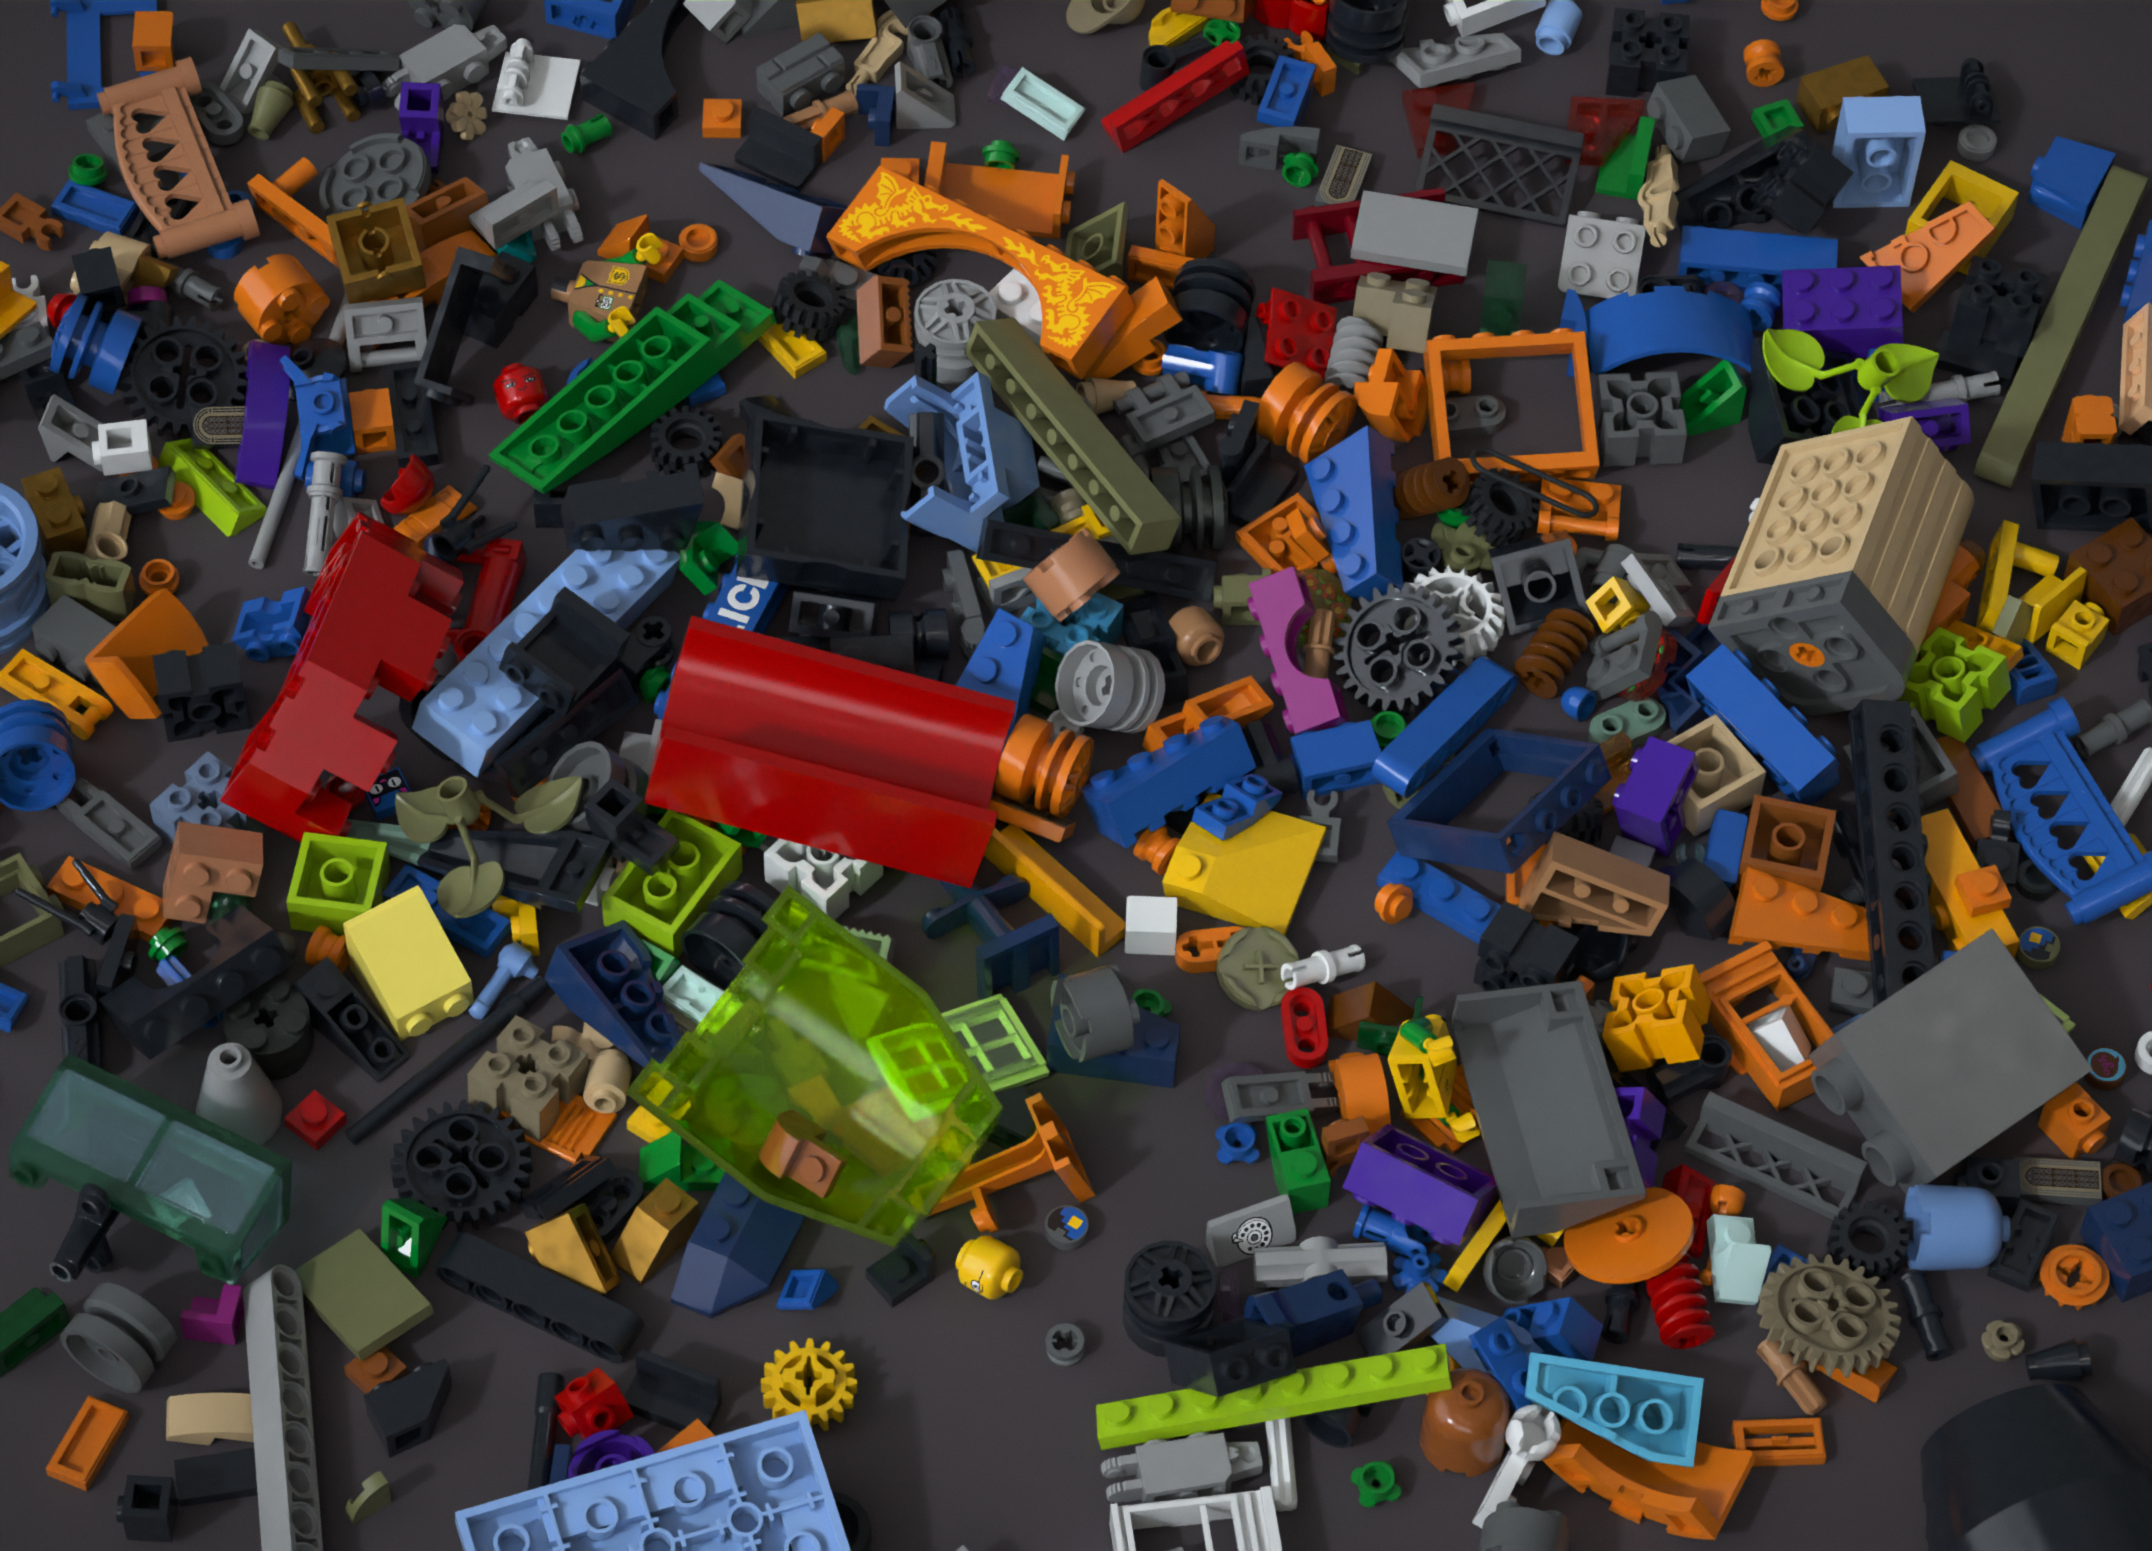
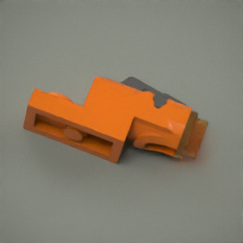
M1963 539L1958 546L1922 644L1938 626L1947 629L1955 620L1962 621L1965 618L1971 593L1966 590L1971 582L1982 572L1983 564L1986 562V555L1983 549L1970 539ZM1920 650L1916 658V662H1919L1921 660Z

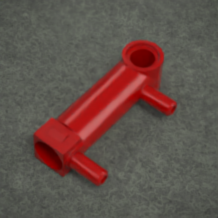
M498 538L487 543L485 549L478 548L471 555L463 553L454 560L455 562L482 564L463 629L449 628L446 634L452 638L450 644H454L453 648L457 664L470 654L511 613L518 585L522 580L527 563L521 540Z

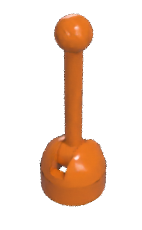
M1715 1185L1710 1196V1210L1712 1214L1739 1217L1744 1208L1746 1194L1741 1189L1731 1185ZM1710 1253L1706 1269L1702 1270L1699 1275L1700 1281L1706 1286L1713 1285Z

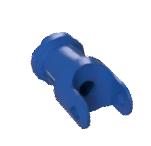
M1363 1204L1353 1232L1354 1238L1360 1239L1365 1237L1376 1242H1384L1387 1245L1388 1251L1410 1258L1417 1254L1427 1255V1248L1421 1242L1433 1241L1430 1231L1418 1225L1409 1226L1396 1221L1391 1214ZM1422 1230L1427 1231L1428 1235L1423 1234ZM1413 1249H1418L1420 1253H1415Z

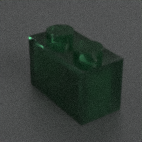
M1488 260L1479 333L1490 332L1494 333L1495 336H1510L1512 333L1519 331L1527 264Z

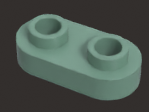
M1639 697L1595 716L1590 723L1588 741L1600 744L1603 755H1616L1647 742L1649 736L1656 738L1661 734L1666 718L1665 709L1658 701L1652 698ZM1640 713H1646L1650 716H1643ZM1612 727L1615 731H1607L1604 728Z

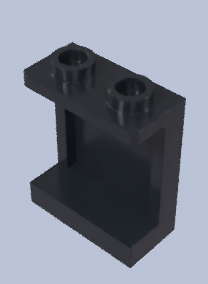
M564 587L555 596L551 610L517 644L511 642L505 648L499 670L505 673L512 682L520 684L538 697L546 707L554 709L566 717L623 657L631 634L570 589Z

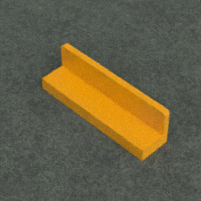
M1009 824L999 832L994 827L984 856L1006 876L1016 874L1018 877L1024 878L1030 886L1027 895L1048 914L1051 913L1060 925L1097 958L1125 937L1126 922L1021 828Z

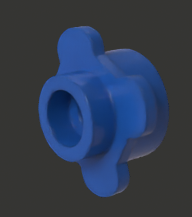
M1231 1123L1227 1126L1219 1127L1215 1133V1138L1220 1144V1149L1217 1151L1218 1161L1226 1165L1232 1161H1244L1247 1164L1255 1163L1259 1158V1151L1255 1148V1139L1258 1137L1257 1129L1245 1123ZM1241 1143V1146L1235 1147L1233 1144Z

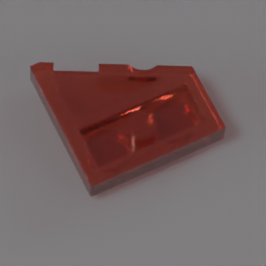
M1571 96L1568 130L1585 134V144L1579 165L1604 166L1639 122L1640 116L1644 115L1645 100ZM1565 159V164H1571V160Z

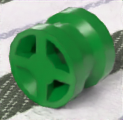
M1212 19L1203 28V37L1208 40L1212 49L1227 40L1232 44L1240 39L1241 30L1238 24L1233 21Z

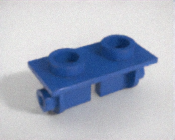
M1499 1317L1492 1323L1469 1335L1468 1337L1473 1343L1469 1346L1470 1349H1474L1487 1372L1492 1370L1495 1378L1507 1393L1514 1413L1519 1408L1534 1403L1525 1398L1529 1358L1504 1317Z

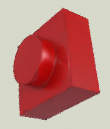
M315 1090L284 1118L286 1127L315 1150H319L347 1123L346 1114Z

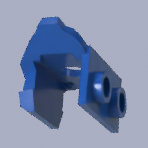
M285 355L279 361L283 365V370L294 382L301 434V452L294 476L301 481H305L306 468L312 452L325 451L344 456L356 455L347 379H340L338 376L327 372L308 379Z

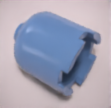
M1920 1184L1908 1188L1903 1221H1912V1240H1909L1905 1255L1909 1269L1938 1271L1986 1268L1997 1258L2002 1242L2009 1241L2010 1219L2008 1216L2002 1215L1999 1202L1989 1191L1977 1187Z

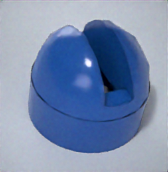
M1573 686L1562 694V709L1569 717L1583 722L1592 714L1597 697L1594 692L1584 687Z

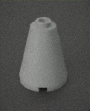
M224 1043L213 1049L208 1057L196 1106V1120L200 1132L210 1144L227 1151H234V1147L246 1146L250 1150L270 1140L280 1127L282 1100L277 1089L247 1048L238 1043Z

